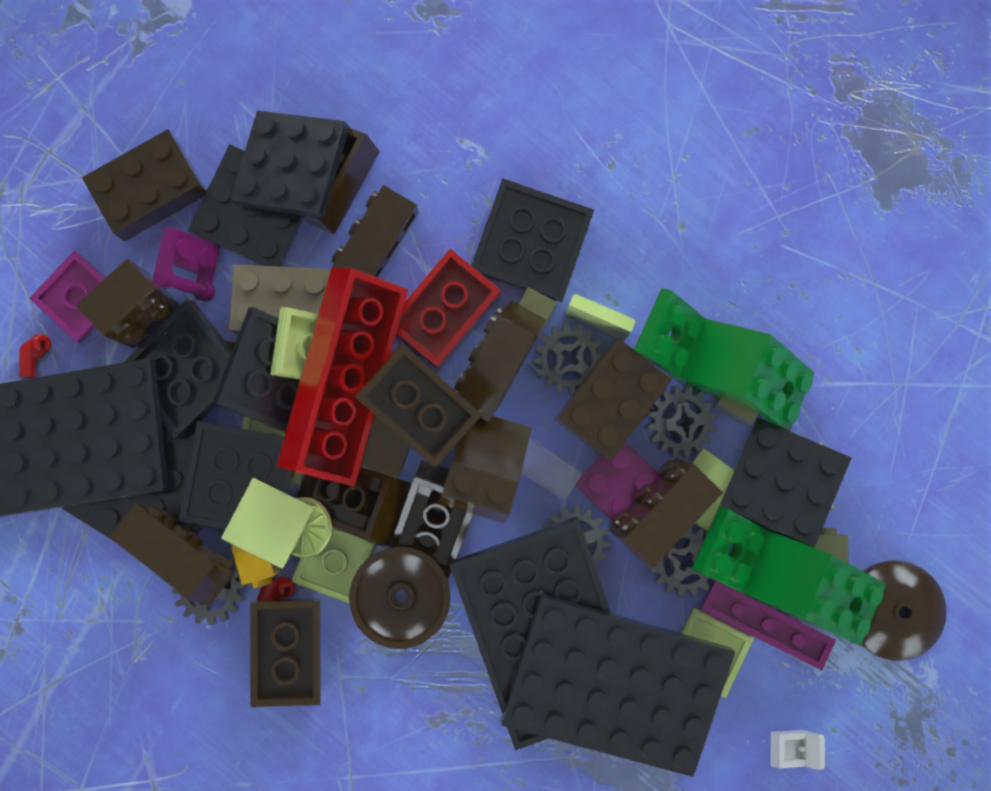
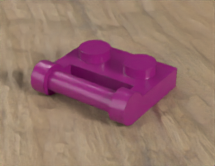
M164 227L153 274L154 283L164 289L172 287L192 294L197 300L203 302L211 301L215 294L212 282L220 246L176 228ZM176 266L196 273V282L175 275L172 267Z

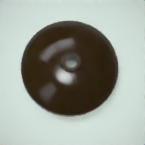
M410 547L387 548L370 556L357 570L349 593L350 610L361 632L373 642L392 649L412 648L433 637L447 617L451 600L449 583L440 565L426 553ZM398 590H405L407 592L408 599L405 602H399L396 599V592Z
M883 561L865 569L863 572L886 584V587L883 591V599L877 606L870 622V630L864 637L861 646L878 657L894 661L910 660L927 652L941 636L946 621L945 598L936 580L921 567L905 561ZM902 606H905L908 610L905 618L899 616V609Z

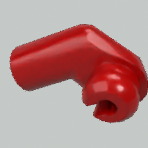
M36 334L20 347L19 378H36V362L51 348V340L48 336Z
M281 576L272 579L273 583L261 587L256 600L289 598L295 592V585L289 577Z

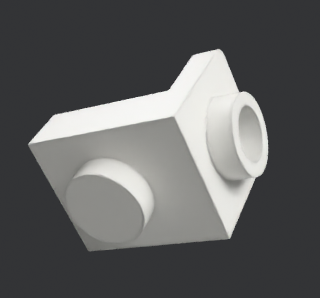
M806 730L771 732L770 766L778 769L809 767L823 770L825 768L824 735Z

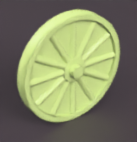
M299 497L296 499L314 507L291 555L301 558L312 557L319 554L330 540L332 532L331 518L325 506L318 500L310 497Z

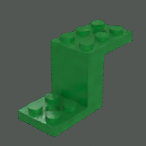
M663 288L660 290L634 348L635 351L682 386H690L693 390L747 405L770 423L790 431L793 423L799 416L800 406L806 393L812 386L815 374L772 334L706 319L672 290Z
M719 506L692 568L751 598L810 622L861 646L864 637L870 630V622L877 606L883 599V591L886 587V584L833 554L770 532ZM732 544H733V549H732L731 553L729 554V549H730V547H731Z

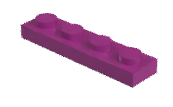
M715 580L712 581L699 608L820 670H823L836 642L835 639Z

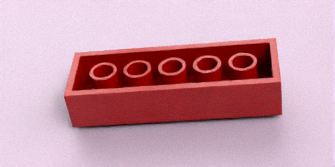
M331 268L277 467L355 487L374 414L357 400L354 395L391 355L408 289L352 268Z

